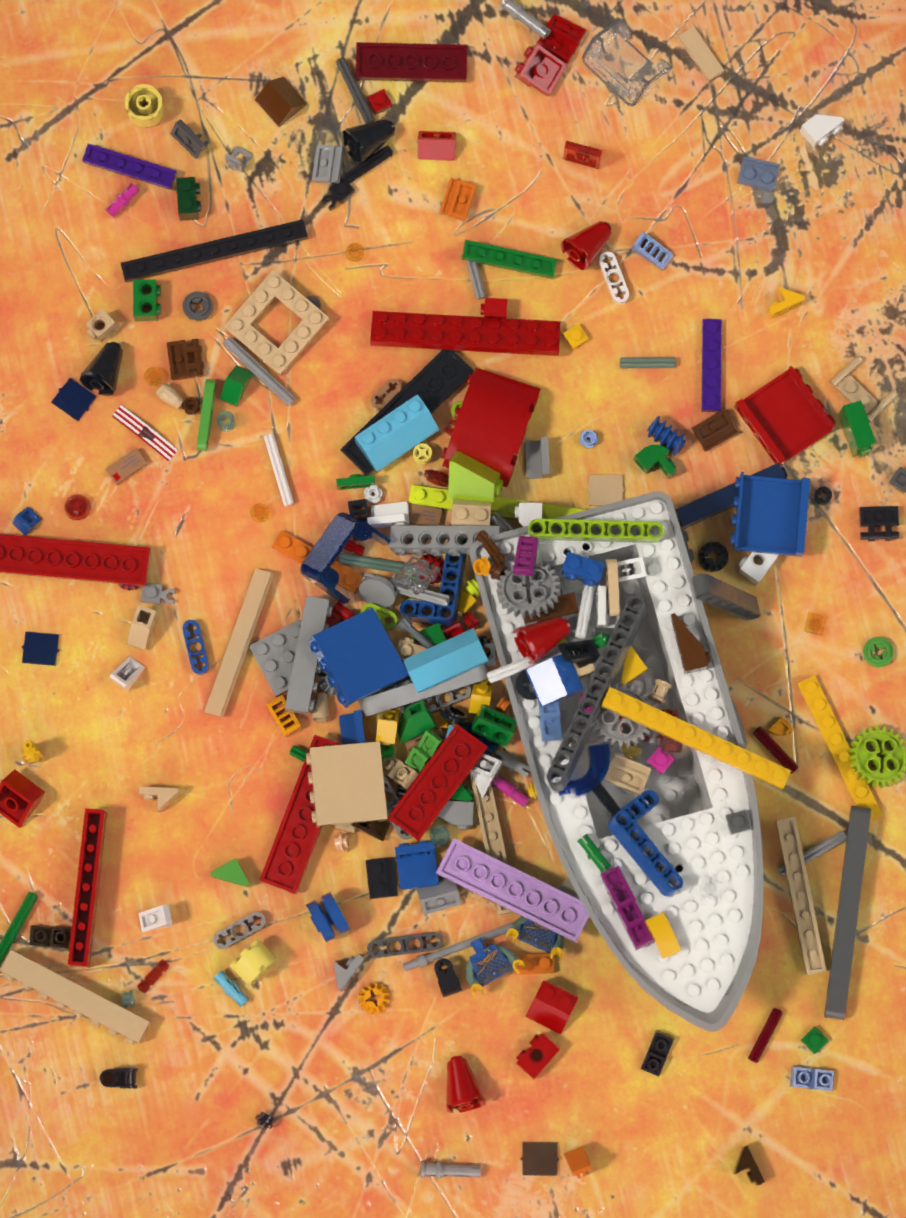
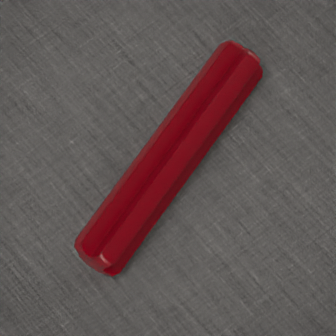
M758 727L753 732V735L781 765L791 770L790 774H793L798 769V765L762 727Z
M777 1008L772 1010L748 1057L750 1061L754 1063L759 1061L783 1014L781 1010Z

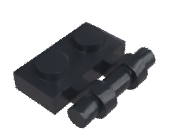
M898 506L859 508L860 527L868 528V532H860V540L871 542L876 539H885V541L899 539V531L892 532L891 527L899 525ZM874 527H885V532H875Z

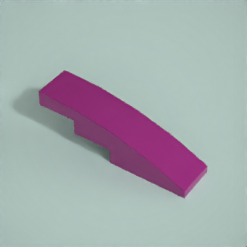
M619 866L601 873L600 876L635 950L653 943L654 938L645 923V918L636 903V898Z

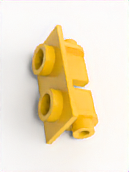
M26 740L23 743L24 754H21L20 757L25 762L29 761V764H33L45 758L33 741Z

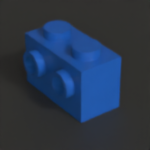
M567 552L561 575L572 581H575V579L582 581L583 584L594 587V585L599 586L605 563Z

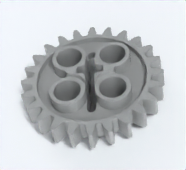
M543 561L538 565L535 562L533 576H529L532 603L530 604L528 603L526 575L513 574L514 566L510 565L511 571L504 570L505 576H499L500 582H497L498 589L496 590L499 603L502 604L503 609L507 608L508 614L514 611L515 617L519 614H522V619H525L526 615L533 619V614L541 617L540 612L543 611L547 614V608L553 609V602L558 603L557 596H561L559 576H556L555 570L550 571L549 564L544 567Z
M624 683L622 689L619 688L618 684L615 685L616 690L651 705L652 701H645L647 694L641 696V689L635 692L634 685L630 689H627L626 683ZM604 707L595 723L597 725L593 728V731H600L597 736L598 738L603 735L605 736L604 743L611 740V747L617 742L619 748L622 747L623 743L629 748L630 742H633L636 746L638 738L644 741L643 734H650L647 727L628 718H623L617 728L612 730V727L619 718V714ZM611 714L614 717V721L607 723L604 721L603 716ZM627 725L630 727L631 732L623 734L620 731V727Z

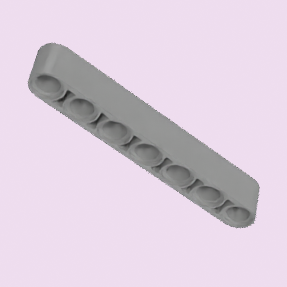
M486 663L420 693H417L411 679L404 680L358 700L363 716L374 715L487 679L488 669Z

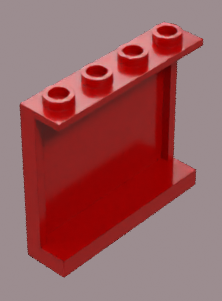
M792 365L787 371L744 400L740 399L734 406L775 464L779 463L780 466L825 437L835 428L833 417L830 414L827 415L824 411L823 403L819 399L816 400L812 394V388L809 384L803 382L801 373L798 369H794Z

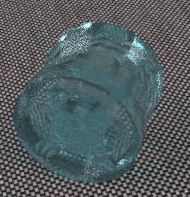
M442 826L434 827L430 832V841L434 842V845L437 847L446 845L449 841L448 830Z

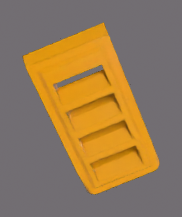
M281 695L267 703L266 706L286 738L302 727L292 712L286 711L277 717L276 713L285 709L286 700ZM282 701L283 705L273 710L272 707ZM285 716H291L289 719L283 721L282 723L280 722V719L284 718ZM291 721H294L293 725L289 726L286 729L284 728L286 724L290 723Z

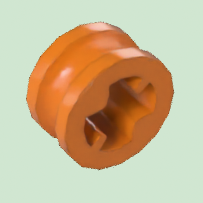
M503 696L494 710H499L504 714L510 706L511 700L508 701Z

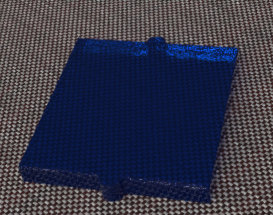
M69 378L65 385L59 388L58 394L51 403L76 421H79L84 413L89 411V407L96 399V396Z
M25 632L24 645L22 646V663L56 666L57 653L60 651L58 649L59 634Z

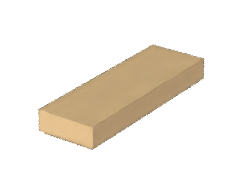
M694 26L678 35V39L708 82L724 73L723 67Z

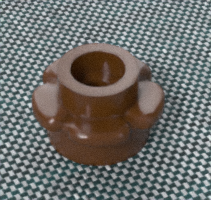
M188 397L182 403V408L188 415L197 414L200 411L201 403L197 398Z
M502 562L494 563L489 571L491 579L500 581L499 576H504V570H507V567L502 565Z

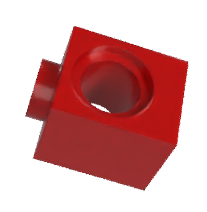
M485 298V304L481 303L480 315H484V319L490 317L506 320L508 299Z

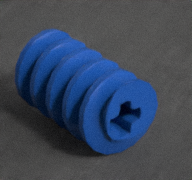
M658 415L647 429L649 431L648 437L651 438L655 435L654 442L661 440L660 445L664 446L667 444L666 448L669 451L673 449L672 455L675 456L680 452L688 439L683 440L684 433L680 436L677 435L679 429L672 432V424L665 427L666 420L660 423V416Z

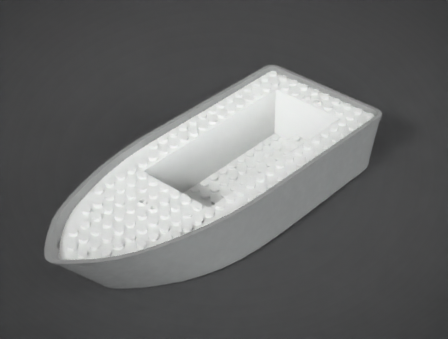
M651 492L555 518L654 521L664 526V535L656 543L538 540L539 548L536 564L538 565L543 561L544 567L549 564L550 571L555 570L561 584V595L575 593L578 610L580 611L585 584L576 579L575 581L566 579L564 575H561L567 552L605 563L606 559H616L619 562L643 557L647 576L618 582L620 590L619 617L631 595H641L647 607L645 617L631 646L648 669L640 677L626 685L627 689L634 685L635 692L641 689V696L647 694L645 701H652L648 696L653 692L656 679L669 683L672 687L666 694L665 704H659L654 701L651 704H657V709L746 750L703 603L695 598L691 578L694 577V572L671 498L663 492ZM534 525L531 530L534 533H540L542 528L539 525ZM528 526L488 536L499 548L500 554L503 553L506 557L502 565L506 566L508 571H511L510 565L514 566L519 536L529 537ZM553 526L551 531L554 534H559L562 532V529L559 526ZM578 526L571 528L573 534L581 533V529ZM592 527L590 529L594 535H599L601 533V530L598 527ZM613 527L610 529V532L613 535H619L621 533L620 529L617 527ZM631 528L630 533L638 536L640 535V530L638 528ZM657 528L650 529L651 535H660V531ZM478 540L471 545L469 551L472 566L475 560L481 559V557H486L492 566L495 563L494 558L488 554L482 546L483 543H480ZM605 567L599 586H606ZM475 573L501 667L524 659L514 640L517 637V633H513L514 629L525 626L522 614L515 617L514 611L508 614L507 608H502L496 591L499 580L491 579V574L483 576ZM526 576L528 603H531L529 576ZM594 585L595 590L589 617L594 626V636L600 632H604V634L609 633L611 636L614 629L595 628L596 588L598 586ZM635 604L633 608H639L641 604ZM579 613L563 616L562 618L568 620L573 616L579 615ZM675 613L703 645L705 652H709L711 663H708V669L684 674L670 618L671 614ZM628 621L625 625H631L633 621ZM620 638L617 642L621 643L625 641V638ZM606 645L597 649L600 654V657L597 659L595 663H593L595 669L603 654ZM612 655L609 659L614 660L618 656ZM624 662L612 686L613 689H615L616 684L622 689L620 682ZM605 672L601 677H607L610 673ZM519 673L504 678L546 825L559 858L591 920L626 971L646 993L667 1009L695 1026L708 1031L722 1029L733 1015L747 987L757 960L761 938L764 874L761 829L753 777L660 733L657 736V744H649V737L644 736L643 744H637L636 746L630 744L629 748H627L626 744H623L619 748L617 742L613 747H611V740L604 743L605 736L603 735L598 738L597 736L600 731L592 730L566 788L559 792L554 791L547 781V772L578 708L581 693L584 694L593 674L580 679L584 689L573 696L558 701L562 740L542 742L538 699L532 701L523 699L517 693L515 682ZM530 680L529 683L522 684L528 686L530 692H532L533 687ZM595 690L593 694H600L602 690ZM611 714L603 716L604 721L607 723L614 721V717ZM619 715V718L612 727V730H615L617 728V726L623 719V716ZM581 724L577 727V729L581 730L585 728L586 725ZM623 725L620 727V731H621L622 733H623ZM577 742L570 743L569 747H575ZM659 747L663 748L675 759L662 775L647 763V760ZM615 754L652 768L643 792L646 790L654 791L659 797V802L648 814L638 820L637 824L683 879V886L671 897H666L660 893L610 832L608 821L612 816L588 786L590 781L595 778L598 779L621 809L639 796L604 781ZM563 760L561 765L568 764L569 760ZM561 777L554 778L552 782H559ZM745 810L750 830L730 835L725 815ZM588 834L596 847H600L602 850L600 852L612 865L607 869L601 863L606 869L605 871L619 866L645 919L664 912L681 949L680 952L663 959L659 954L655 941L635 950L600 876V870L592 859L589 860L587 858L588 854L577 842L580 838L584 840L583 836Z

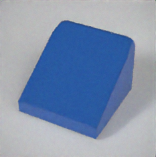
M27 507L15 516L13 525L26 536L42 519L30 507Z

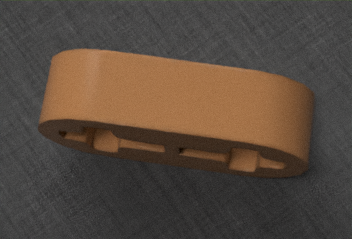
M397 379L388 380L374 393L371 399L374 409L380 411L402 390L401 383ZM389 385H397L396 392L393 390L389 394L387 393L390 390ZM385 395L386 397L383 399L384 404L379 403L377 405L376 398L381 399Z

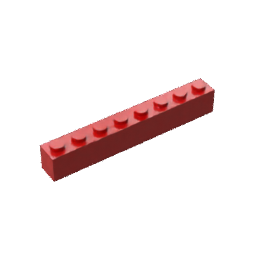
M85 808L67 964L72 967L90 968L107 812L105 810Z

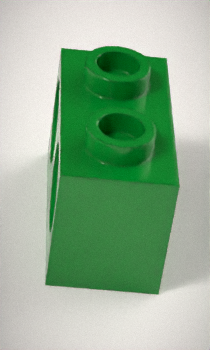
M156 279L133 280V317L135 321H158V315H161V304L158 303V297H161V286L157 285ZM146 288L152 289L151 293L147 295L142 292ZM146 306L152 307V310L148 313L142 311Z
M482 704L473 719L470 732L505 747L515 732L517 722L515 718Z

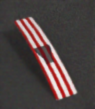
M121 405L112 415L114 419L137 435L167 461H170L178 451L172 444Z

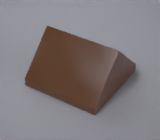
M284 77L268 81L255 98V101L278 127L307 105L306 101Z

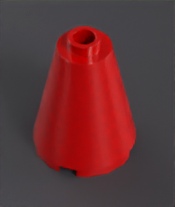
M599 221L565 238L561 242V250L563 254L565 252L568 254L567 260L577 269L583 270L585 268L587 270L611 237V226L607 222Z
M556 617L514 629L513 633H517V637L514 640L521 655L524 658L528 657L530 659L528 663L533 665L569 634L571 627L567 619Z
M462 1056L450 1058L451 1061L447 1063V1112L454 1113L453 1109H459V1113L480 1108V1103L485 1105V1098L467 1059L462 1058Z

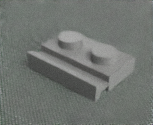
M317 145L312 181L314 183H340L345 150L343 146Z

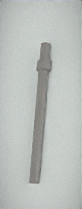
M513 923L506 924L431 954L417 956V959L403 964L404 970L408 971L418 966L420 968L427 966L429 962L471 947V942L480 937L484 942L505 934L512 927Z

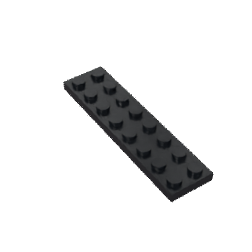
M441 350L356 435L417 394L432 414L468 379L470 373H474V370L453 350ZM354 435L340 451L363 474L369 476L375 469L356 444V435Z

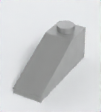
M448 801L437 818L451 826L457 827V830H469V827H473L474 802Z

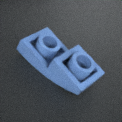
M792 1067L790 1086L832 1091L834 1071Z

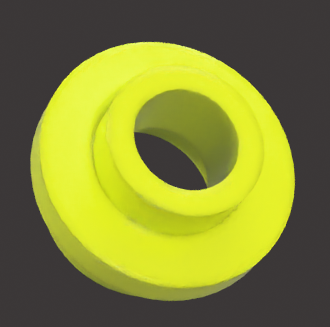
M474 579L466 581L467 586L465 588L468 593L478 597L480 591L477 582Z

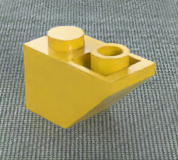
M488 678L473 684L469 713L477 714L482 704L490 707L493 683H490Z

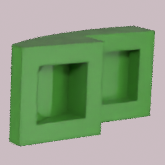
M430 729L426 730L419 744L411 750L405 763L420 774L444 740Z

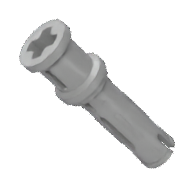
M514 0L502 1L500 9L512 15L514 20H520L543 39L549 36L551 29L525 11L522 4L519 5Z
M421 1161L420 1178L437 1177V1179H441L443 1176L480 1178L481 1165L443 1164L441 1161L437 1163Z

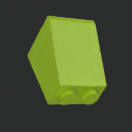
M456 451L449 462L448 498L494 502L503 489V480H500V473Z

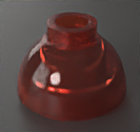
M74 494L65 501L64 510L70 519L82 520L89 515L91 504L85 496Z

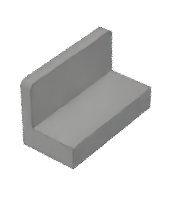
M541 437L540 441H526L527 479L549 478L548 437Z
M445 878L439 879V883L436 886L416 888L424 915L461 905L456 883Z

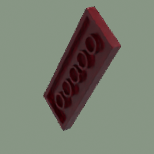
M356 42L355 79L467 82V45Z

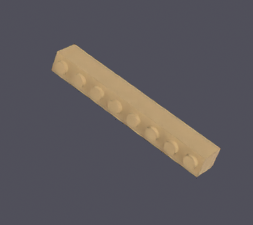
M10 950L0 968V971L4 973L2 977L11 982L14 979L20 981L21 987L29 991L31 988L37 990V995L46 1000L49 997L55 999L54 1004L63 1009L66 1006L72 1008L71 1013L81 1018L83 1015L89 1017V1022L98 1027L101 1024L108 1027L106 1031L115 1036L118 1033L124 1035V1040L133 1045L135 1042L141 1043L151 1022L12 950Z

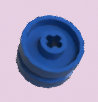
M331 892L321 896L325 909L322 910L319 903L315 900L306 905L312 915L310 918L317 931L321 932L326 943L335 938L332 925H335L341 934L350 930Z

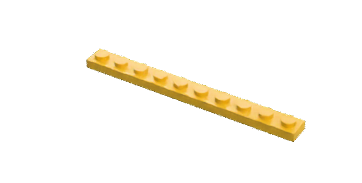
M611 687L608 688L601 704L602 707L781 790L784 789L791 772L787 768Z

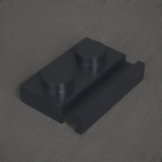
M394 857L366 860L370 899L397 897Z

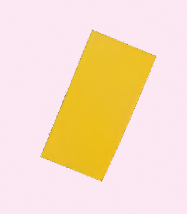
M664 912L645 919V923L654 938L661 958H667L681 951Z

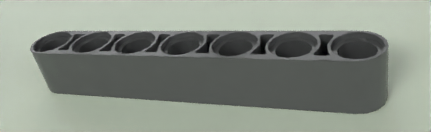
M700 574L691 578L696 599L744 620H753L761 616L756 596L708 574Z

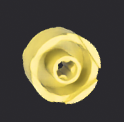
M140 84L127 93L125 107L128 117L133 124L140 127H151L159 124L164 114V105L160 93L153 86Z
M257 938L249 947L241 952L240 957L235 959L230 964V967L245 983L251 985L272 965L276 957Z

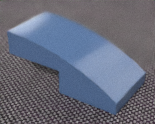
M556 701L542 707L538 702L542 742L562 740L559 702Z

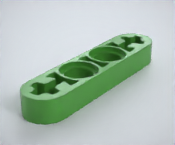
M206 379L197 438L198 451L207 452L216 391V380Z

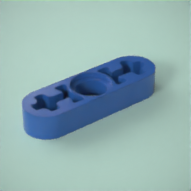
M188 620L183 624L182 629L191 668L195 674L204 675L209 669V663L201 629L198 622ZM192 624L193 627H197L194 630L195 637L199 636V638H193L188 641V638L192 637L190 631H186V629ZM194 642L201 644V650L197 653L190 650V646ZM203 654L204 657H200V660L205 666L202 667L203 670L199 671L198 668H195L198 665L197 659H192V656L198 657Z

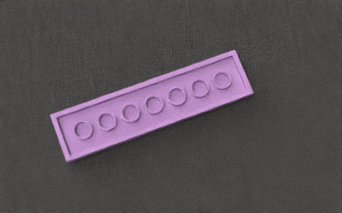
M454 838L436 871L437 875L577 943L590 917L581 900Z

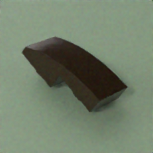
M31 925L28 945L69 949L71 929Z

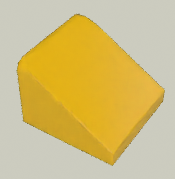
M462 590L458 611L462 615H466L475 606L477 599L465 590Z

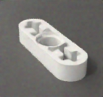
M604 252L600 255L599 266L614 303L622 305L629 298L628 288L615 255L611 252ZM605 257H607L608 260L612 259V261L610 262L611 269L609 271L608 264L603 263ZM611 274H617L619 281L612 283L608 277ZM618 286L621 294L625 293L623 299L616 297L618 293L616 287Z

